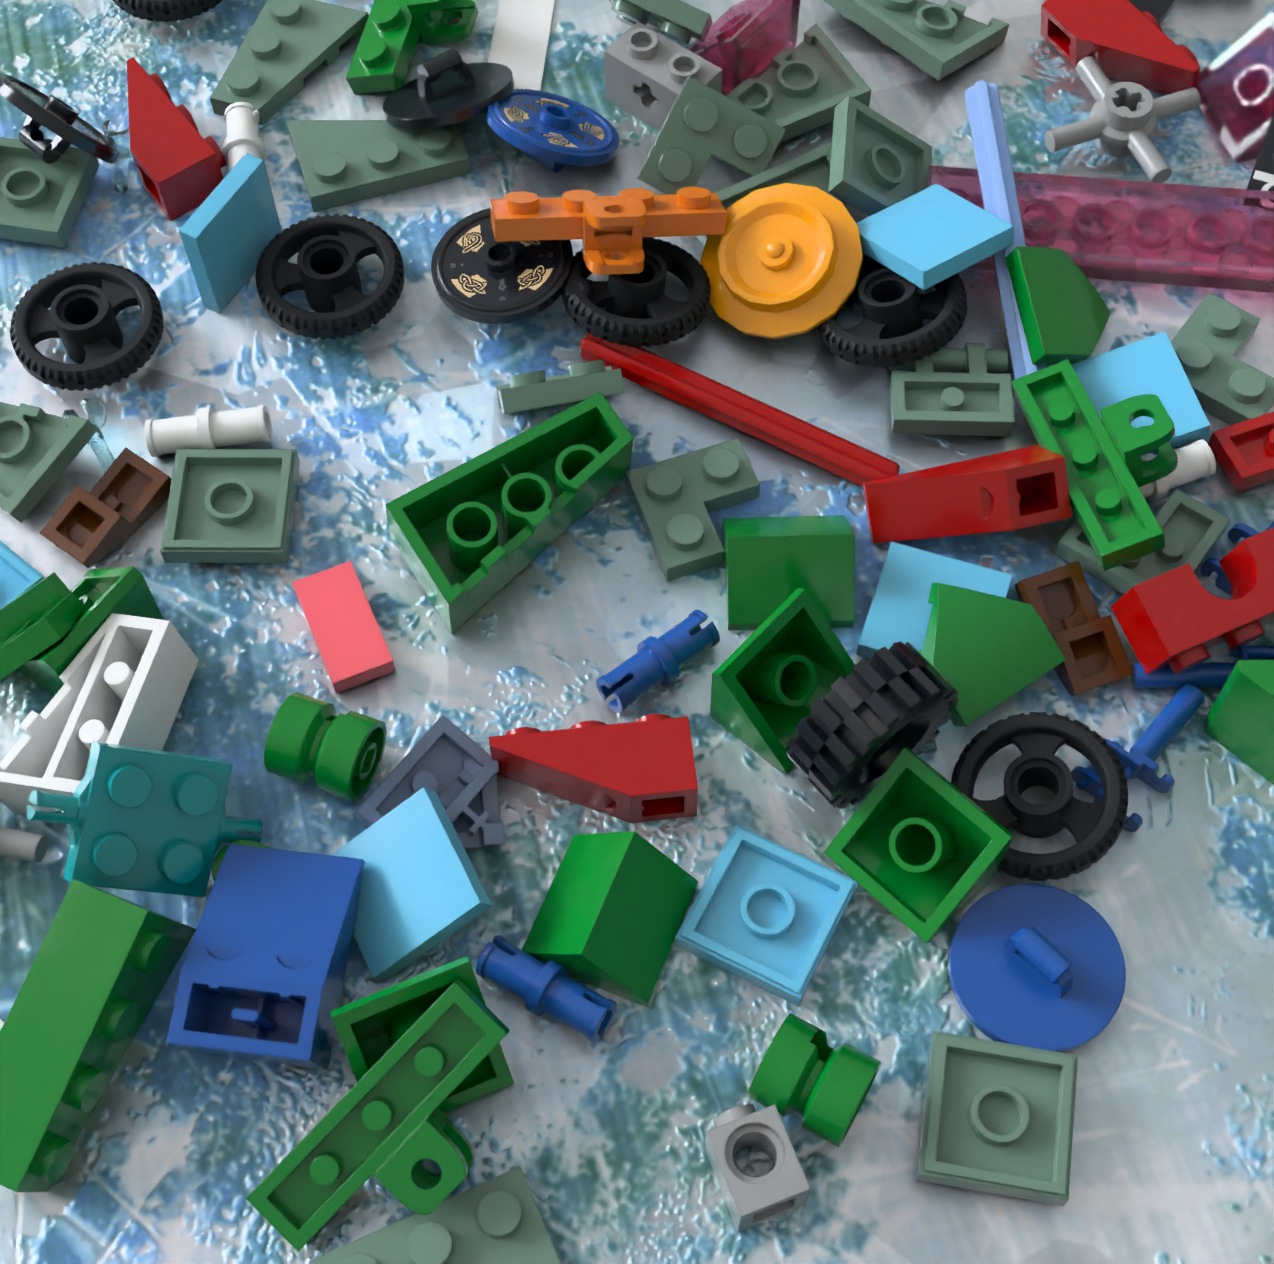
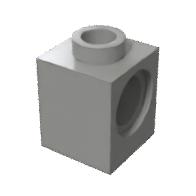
M745 1104L732 1108L714 1119L715 1128L706 1131L705 1152L737 1232L806 1205L811 1188L775 1104L756 1111L754 1104ZM758 1147L768 1153L773 1161L774 1168L764 1176L750 1177L737 1169L733 1157L743 1148Z

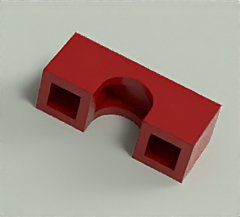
M1274 527L1243 540L1219 561L1231 585V599H1222L1209 593L1200 584L1190 564L1187 563L1133 586L1111 606L1147 675L1169 665L1174 674H1179L1209 659L1211 656L1207 649L1225 642L1229 651L1256 640L1266 633L1262 625L1274 620Z

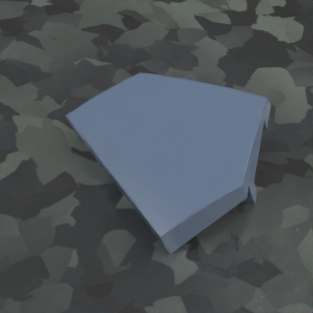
M442 715L358 808L354 817L368 828L421 788L425 787L437 792L465 851L504 846L506 844L504 823H501L497 785L498 760H492L491 755Z

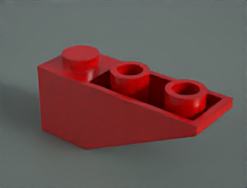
M1047 0L1041 5L1040 35L1074 68H1076L1080 60L1092 56L1106 76L1114 80L1137 83L1148 90L1166 95L1191 87L1197 89L1201 67L1192 51L1184 45L1177 46L1162 32L1160 24L1152 14L1147 11L1140 12L1130 1Z
M133 57L127 60L130 151L143 189L167 218L172 221L199 207L223 180L221 168L226 166V161L215 140L211 136L203 138L198 133L197 125L188 109L183 104L177 107L173 104L162 79L156 73L148 75Z
M1038 445L862 483L870 538L873 543L1013 531L1072 517L1065 457Z
M650 714L629 723L607 725L601 721L591 720L579 722L570 729L540 731L536 728L521 727L510 730L502 736L489 737L492 760H498L499 772L497 775L629 823L697 816L698 785L688 717L672 718L665 714Z

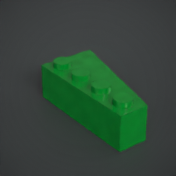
M601 392L385 504L390 538L451 634L626 477L625 472L629 471L631 466L633 437Z
M75 879L72 880L0 1031V1185L15 1192H47L51 1184L62 1177L72 1160L76 1140L196 931L195 928L122 897Z

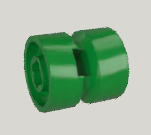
M294 692L280 706L272 722L264 750V765L267 772L302 784L308 783L315 777L318 790L357 802L371 786L380 766L386 744L387 729L385 722L354 711H350L346 715L340 713L337 716L333 704Z
M790 1013L767 1049L753 1078L747 1096L765 1107L775 1104L779 1115L783 1117L793 1111H797L801 1114L802 1127L840 1147L881 1066V1061L847 1043L835 1049L829 1047L825 1031Z

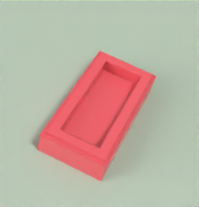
M351 561L292 582L295 594L336 694L396 671L391 654Z

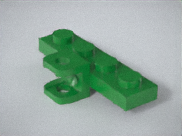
M375 0L346 76V80L353 93L401 90L420 34L427 46L455 43L468 38L472 33L478 15V9L474 1ZM461 18L458 23L448 26L450 21Z
M1068 359L1012 380L1014 397L1039 445L1065 457L1070 505L1103 570L1106 571L1164 549V533L1139 489L1143 485L1169 475L1178 466L1177 454L1169 443L1175 435L1174 423L1159 397L1155 394H1143L1100 409L1101 420ZM1147 416L1154 420V423L1149 426L1139 428L1131 426V422L1138 417ZM1151 450L1158 452L1154 459L1141 461V454Z
M457 979L246 1199L298 1252L372 1175L410 1210L422 1215L431 1214L464 1180L468 1169L475 1161L474 1150L466 1136L437 1107L497 1046L510 1030ZM422 1159L435 1161L439 1165L441 1173L429 1172L424 1167Z

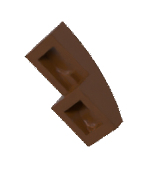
M125 447L90 492H87L78 485L40 531V534L78 562L90 568L121 546L153 516L169 498L172 479Z
M1079 561L1023 579L1014 585L1020 601L1032 604L1066 660L1056 666L1054 670L1071 696L1134 675L1111 615L1102 618L1099 615Z

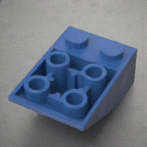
M229 844L181 968L166 1043L191 1053L329 1070L336 1030L330 1011L340 1007L365 861L358 858Z

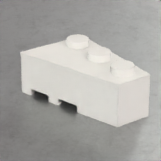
M111 613L59 676L64 685L40 714L32 710L18 727L24 734L0 762V801L13 813L27 815V805L36 806L28 800L33 790L73 796L74 791L85 776L92 741L158 751L163 750L199 661L170 620Z

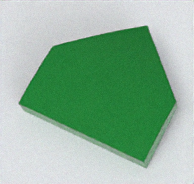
M1017 246L1005 259L1032 364H1055L1066 359L1069 360L1070 364H1074L1089 358L1111 314L1100 294L1063 249Z
M55 572L46 578H39L19 594L16 599L0 609V680L59 641L71 629L79 617L84 604L74 592H71Z
M932 583L928 603L933 604L924 646L919 652L959 693L956 696L959 699L957 706L950 710L953 713L950 719L954 726L967 727L1066 660L1032 604L943 583Z

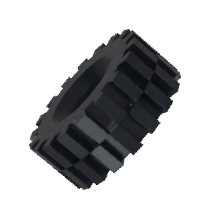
M895 642L889 650L883 647L875 651L870 661L867 662L863 659L853 666L852 673L845 679L840 677L830 686L833 690L825 698L819 697L810 707L813 711L812 714L802 718L795 729L798 733L792 736L787 746L790 750L786 752L787 757L834 808L837 806L838 809H842L849 803L855 805L862 801L866 793H870L904 748H910L918 756L923 753L921 751L926 743L933 742L940 733L938 728L946 724L953 713L950 710L957 706L959 699L956 696L959 693L911 643Z

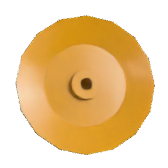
M783 183L754 190L726 209V235H708L700 259V264L706 271L710 282V304L718 317L744 335L776 340L808 333L836 315L855 290L863 262V252L859 227L841 201L817 187Z

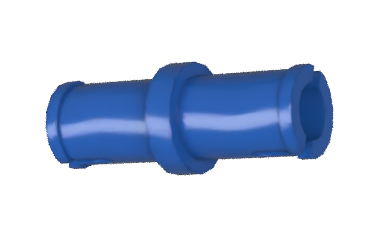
M695 610L686 619L659 638L653 636L646 638L637 645L638 653L596 680L597 689L603 700H606L613 694L615 699L609 702L608 706L615 712L621 713L627 709L628 705L659 683L665 686L669 685L679 677L680 668L708 648L714 647L719 643L720 636L714 623L711 622L701 629L700 624L706 621L708 616L700 610Z
M496 935L493 938V942L489 941L478 959L476 965V974L478 976L487 978L524 1000L525 1009L537 1017L543 1016L546 1013L586 1036L592 1043H597L600 1040V1036L606 1033L612 1023L617 1010V1002L612 999H606L568 977L567 968L555 960L549 961L546 964L507 942L500 935Z

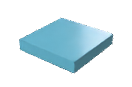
M248 153L239 160L179 229L203 305L219 314L223 312L256 272L257 263L262 252H264V248L269 245L272 239H275L278 233H282L264 160Z
M934 184L856 223L860 231L862 252L923 290L1014 244V226L939 184Z
M1166 331L1071 364L1101 420L1100 409L1134 396L1155 394L1161 400L1174 423L1175 435L1169 441L1173 449L1210 436V423ZM1147 416L1138 417L1131 422V426L1134 428L1149 426L1154 423V420ZM1156 450L1149 451V453L1154 455L1158 454Z
M891 541L859 640L856 655L872 659L875 651L883 647L889 650L893 643L900 641L904 644L909 642L918 651L922 650L933 604L928 603L932 583H943L1006 598L1012 575Z
M425 787L421 788L332 854V856L358 858L365 861L353 935L373 979L387 981L492 906L437 792Z
M736 824L675 937V946L799 1007L856 893L858 883L852 878Z

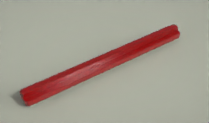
M586 333V336L581 341L580 356L584 360L589 362L604 360L605 367L611 366L612 370L621 368L622 377L856 484L863 486V482L899 475L900 466L895 461L637 346L628 347L627 345H618V343H609L607 340L603 341L599 337L592 336L591 333Z

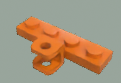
M683 187L678 189L676 194L654 195L652 191L642 188L622 190L619 196H597L594 192L587 190H570L564 192L562 197L539 198L537 194L532 192L517 191L506 194L504 199H490L491 225L495 242L583 239V259L589 271L597 275L641 273L644 270L645 254L642 249L643 237L726 235L727 212L716 193H711L708 189L701 187Z

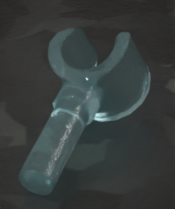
M107 120L102 126L107 142L113 143L120 152L115 161L114 190L118 193H125L128 191V171L130 158H132L129 126L123 131L114 132L111 120Z
M83 398L81 399V405L87 411L88 420L98 429L87 444L91 446L104 472H106L115 461L100 430L105 425L107 419L106 410L99 400ZM73 409L65 410L62 414L64 418H68L69 415L79 417Z

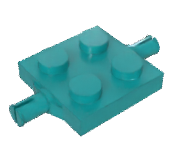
M92 741L85 776L74 791L73 796L33 790L28 800L36 806L27 805V819L29 821L38 820L67 824L70 848L63 878L70 884L75 879L95 887L205 898L213 857L220 847V843H231L244 839L260 843L261 837L252 832L263 834V824L260 819L226 816L225 800L233 764L221 759Z

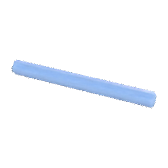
M983 80L976 82L975 86L966 89L965 101L984 210L1014 226V244L992 255L1013 378L1015 380L1046 368L1048 364H1032L1005 259L1017 246H1027L999 90L995 83H986Z

